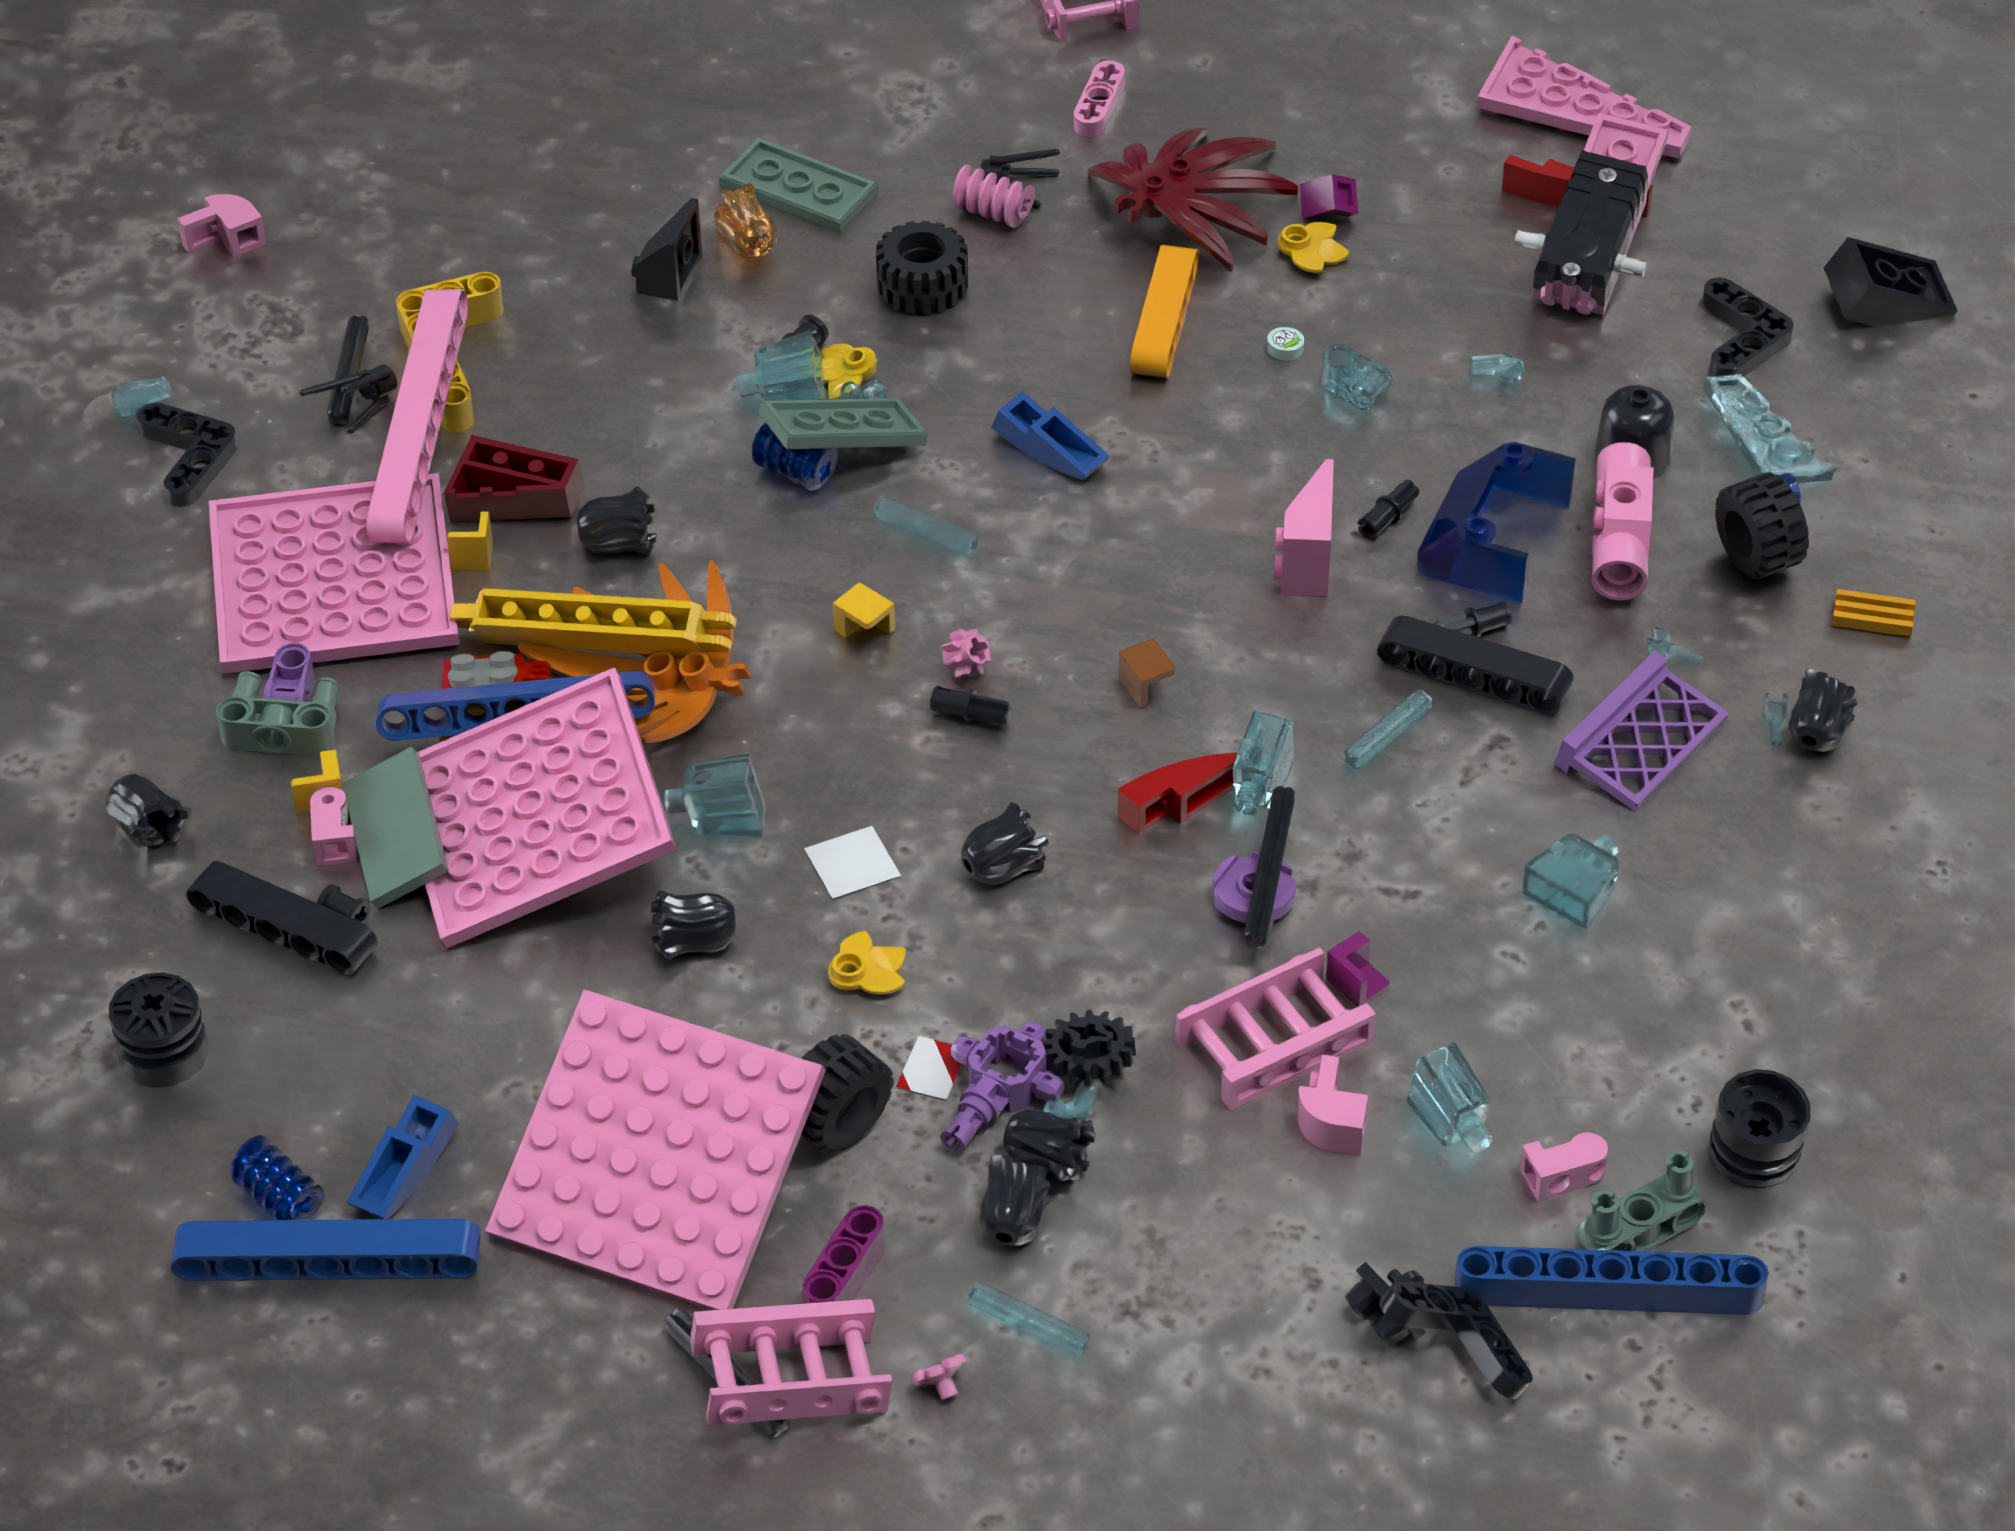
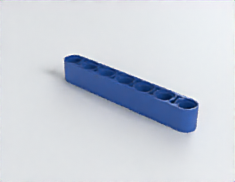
M639 671L618 673L626 694L634 688H641L647 693V696L639 701H634L627 697L633 717L640 718L648 715L655 705V686L653 680L649 675ZM595 675L391 694L385 696L378 705L376 728L383 738L392 741L458 735L512 712L505 706L511 700H520L528 705ZM477 703L482 705L486 711L482 715L472 716L466 712L465 708L469 704ZM438 707L446 715L441 719L434 720L427 717L424 712L429 708ZM390 711H398L404 715L405 720L397 724L391 723L385 719L384 715Z
M467 1219L184 1222L176 1228L170 1269L178 1278L189 1281L460 1279L470 1277L477 1271L481 1229L475 1222Z
M1471 1246L1463 1249L1458 1254L1454 1286L1464 1287L1475 1292L1483 1299L1487 1306L1747 1315L1759 1311L1763 1306L1769 1271L1767 1265L1761 1259L1750 1255Z

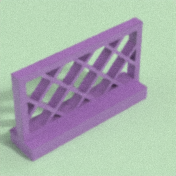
M1656 650L1562 740L1554 765L1565 773L1575 768L1633 811H1636L1727 720L1729 712L1666 669L1665 666L1668 658ZM1665 684L1678 693L1679 700L1660 699L1658 689ZM1637 710H1654L1656 722H1637L1635 712ZM1662 710H1681L1684 722H1665ZM1690 710H1702L1713 719L1710 722H1692ZM1631 733L1633 745H1614L1612 734ZM1639 733H1659L1661 745H1642ZM1667 733H1686L1688 744L1669 745ZM1591 755H1608L1610 768H1597L1587 759ZM1616 755L1636 756L1638 768H1618ZM1644 756H1663L1665 767L1646 768ZM1621 779H1640L1642 789L1635 795L1622 786Z

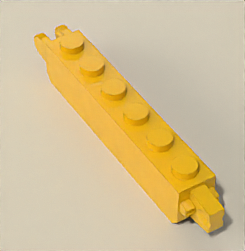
M484 588L479 592L475 603L453 604L450 614L451 621L457 620L458 628L469 629L470 634L479 636L484 643L518 645V643H528L565 649L641 654L668 651L673 656H686L695 651L704 653L729 652L732 640L723 636L711 635V630H732L736 627L737 622L736 617L731 614L705 611L702 605L692 601Z

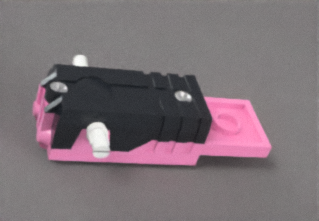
M1598 112L1584 151H1581L1550 231L1546 235L1542 233L1539 235L1527 233L1521 230L1517 231L1514 245L1535 250V253H1541L1534 270V298L1541 299L1544 304L1550 306L1555 303L1563 305L1562 309L1571 310L1573 307L1579 313L1585 315L1590 314V312L1604 315L1619 274L1626 273L1644 277L1647 262L1629 258L1626 255L1644 210L1648 189L1667 142L1668 129Z

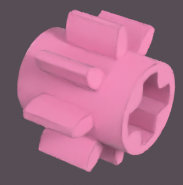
M962 628L949 633L951 642L941 645L944 666L954 671L956 678L965 675L971 678L983 674L981 665L991 662L989 657V641L983 636L978 635L976 628L966 632Z

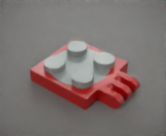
M508 651L496 652L491 656L484 657L459 654L443 661L442 689L551 679V665L549 662H524L523 654H513ZM514 699L509 701L508 703H518L522 701ZM473 703L469 704L468 706H476L480 704Z

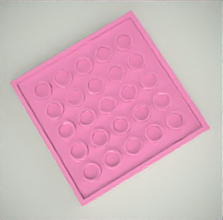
M439 473L428 474L414 535L410 543H371L369 541L366 527L367 514L376 481L210 500L209 515L219 658L222 674L272 668L277 649L282 645L295 642L303 644L309 649L312 663L460 645L457 620L451 621L450 619L452 605L455 602Z
M615 667L418 752L449 869L447 873L425 884L439 936L446 949L677 850L621 677Z
M584 989L485 1231L490 1236L710 1310L733 1309L826 1070L823 1065Z

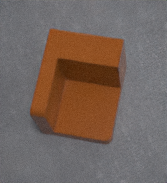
M1155 638L1119 651V680L1140 708L1147 706L1148 685L1175 675V665Z

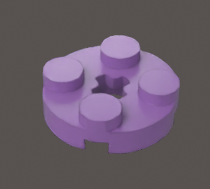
M1260 851L1251 852V857H1243L1241 859H1238V854L1228 857L1217 867L1213 876L1214 907L1231 919L1246 923L1252 891L1248 890L1245 886L1253 887ZM1284 860L1282 861L1270 926L1273 925L1274 920L1281 918L1292 908L1296 898V880L1292 877V869Z

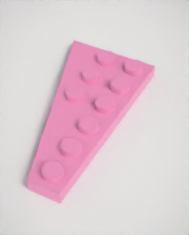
M1513 35L1477 97L1478 108L1590 136L1598 112L1668 129V139L1662 155L1679 159L1691 136L1692 126L1658 109L1647 110L1637 105V98L1627 93L1621 97L1611 92V85L1568 63L1556 64L1547 59L1548 53L1538 48L1531 51L1521 46L1522 40Z

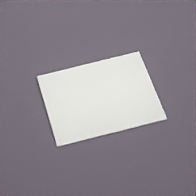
M873 826L804 848L832 899L901 876Z

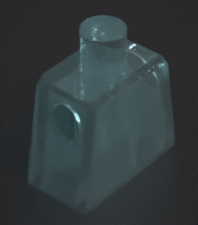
M811 330L758 349L754 353L755 372L736 376L737 389L741 398L760 394L762 401L825 400L822 356Z
M1257 710L1253 711L1233 766L1235 797L1233 806L1238 812L1245 815H1254L1259 806L1269 808L1273 789L1277 786L1284 787L1294 766L1293 720Z
M749 753L692 764L687 768L684 788L667 789L665 791L667 813H689L694 830L698 834L762 836L766 805Z
M1567 834L1525 864L1522 893L1588 930L1617 884L1619 860L1615 856L1618 853L1616 842L1607 835H1600L1591 843L1577 834Z
M1454 1041L1418 1058L1406 1100L1410 1107L1442 1146L1450 1147L1463 1140L1471 1153H1478L1488 1147L1493 1141V1137L1484 1126L1485 1117L1490 1105L1489 1097L1456 1042Z

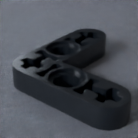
M1712 278L1705 283L1702 300L1704 307L1742 331L1712 353L1709 372L1716 381L1734 383L1791 343L1794 323L1789 316L1729 279ZM1739 311H1753L1756 315H1743ZM1754 345L1759 347L1760 350H1747L1743 346Z
M157 402L147 403L136 412L138 430L143 437L186 450L163 481L166 500L169 504L178 507L194 504L236 452L238 443L235 428L227 422ZM187 427L195 428L190 433L182 434L178 432L180 429ZM198 461L210 462L208 465L204 467L192 466L194 463Z
M1397 1281L1390 1286L1379 1300V1305L1384 1314L1400 1326L1455 1331L1489 1384L1504 1397L1518 1399L1532 1382L1533 1376L1530 1369L1483 1299L1470 1289Z

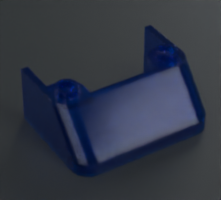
M1510 442L1499 446L1461 469L1455 476L1418 549L1417 568L1419 572L1429 578L1523 603L1526 592L1529 553L1494 544L1496 540V527L1490 520L1481 516L1495 488L1569 508L1572 499L1576 458L1518 442Z

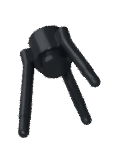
M1050 149L1007 156L990 155L989 159L982 160L981 169L985 173L984 179L992 172L997 175V183L1003 176L1009 178L1010 186L1013 176H1058L1060 174L1058 169L1013 168V165L1008 163L1058 156L1060 151L1059 149ZM1034 199L1032 206L1039 208L1041 202Z
M382 364L371 370L365 369L351 376L302 389L299 394L305 397L342 387L341 391L343 393L358 389L365 399H372L373 403L347 427V432L353 433L380 407L390 402L388 394L397 389L398 383L392 369Z

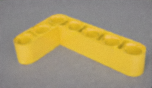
M479 272L402 292L397 297L396 303L400 332L408 350H410L423 295L426 290H465L468 300V315L465 327L495 320L502 315L504 309L500 278L492 272ZM456 361L441 421V426L445 430L455 433L468 430L474 423L470 388L458 361Z

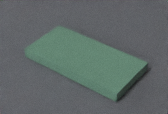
M759 137L719 176V184L723 188L839 233L879 193L877 182Z
M899 398L774 400L761 402L759 409L760 416L786 449L926 446L928 433Z
M412 746L342 783L370 902L377 909L449 871L419 753Z

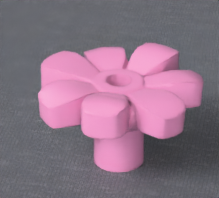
M957 1354L954 1357L942 1360L941 1364L915 1371L911 1375L915 1387L922 1384H935L941 1401L958 1394L952 1376H954L955 1371L960 1369L962 1364L967 1363L965 1355Z

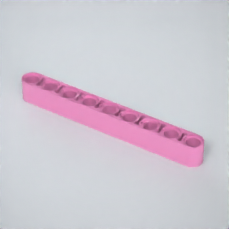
M463 289L426 290L424 292L367 514V535L371 543H410L412 541L467 320L468 300Z

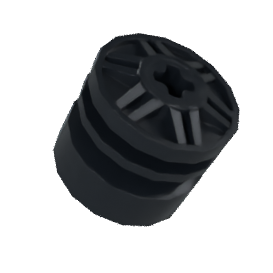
M164 972L150 973L127 981L115 992L109 1003V1021L113 1037L116 1040L119 1064L128 1078L143 1086L153 1088L171 1087L189 1080L202 1069L208 1057V1040L202 1021L199 997L191 983L178 975Z
M1754 1069L1742 1072L1726 1082L1718 1098L1715 1119L1709 1137V1153L1715 1166L1726 1177L1745 1186L1767 1187L1779 1184L1791 1176L1800 1161L1804 1138L1811 1119L1810 1102L1804 1090L1790 1077L1772 1070Z

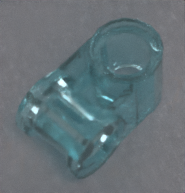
M1333 344L1326 347L1323 351L1320 377L1322 388L1346 400L1355 408L1367 410L1373 405L1374 398L1379 393H1385L1392 388L1393 378L1389 370L1381 363L1374 362L1354 351L1350 346Z

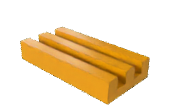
M1837 589L1832 626L1911 637L1916 600Z

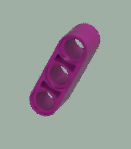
M859 1205L850 1209L845 1214L802 1284L804 1304L856 1299L885 1250L883 1215L878 1209L869 1205Z

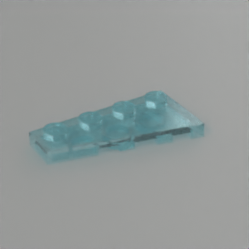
M1741 374L1707 377L1703 389L1756 476L1772 472L1774 475L1780 476L1788 485L1832 481L1836 469L1828 461L1821 463L1814 456L1816 449L1807 440L1799 441L1790 432L1792 425L1783 416L1779 417L1772 414L1768 410L1770 403Z

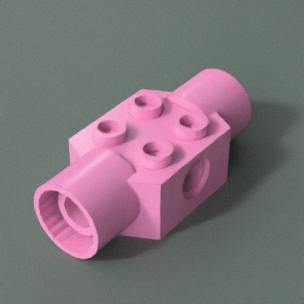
M1622 442L1609 445L1600 452L1597 458L1596 503H1599L1601 507L1596 506L1594 508L1592 531H1598L1600 535H1593L1592 584L1600 595L1612 600H1628L1640 595L1645 590L1648 581V559L1652 526L1653 468L1651 467V458L1647 451L1632 443Z

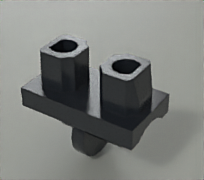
M1364 1262L1356 1269L1361 1280L1345 1296L1351 1308L1362 1319L1379 1306V1300L1390 1288L1367 1262ZM1393 1269L1387 1275V1279L1392 1284L1397 1281L1424 1284V1278L1416 1270L1408 1271L1402 1275L1397 1269ZM1385 1314L1371 1324L1374 1331L1388 1347L1393 1346L1408 1334L1417 1341L1426 1333L1424 1328L1400 1326L1390 1320Z

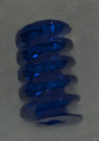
M766 422L755 434L751 451L752 460L757 466L766 467L768 471L778 473L782 478L791 479L793 483L803 485L805 489L811 491L820 489L828 482L836 469L839 457L838 451L834 448H829L828 450L826 448L786 449Z
M257 1135L250 1138L235 1153L229 1171L231 1180L241 1187L249 1197L253 1198V1201L260 1207H263L264 1211L271 1217H274L275 1220H310L318 1212L323 1203V1188L319 1184L315 1185L314 1180L308 1174L304 1175L303 1170L298 1165H293L292 1160L287 1155H282V1151L276 1145H271V1141L265 1135Z

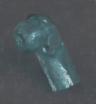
M1507 353L1470 357L1472 376L1493 374L1506 382H1516L1524 375V365L1521 360Z
M872 379V386L866 383L864 390L854 382L848 381L842 385L840 395L844 399H881L888 397V389L879 379Z
M1085 1081L1080 1082L1072 1102L1065 1104L1061 1099H1056L1055 1102L1050 1100L1044 1106L1043 1111L1063 1119L1079 1118L1086 1121L1098 1096L1099 1088L1094 1083L1091 1086H1086Z

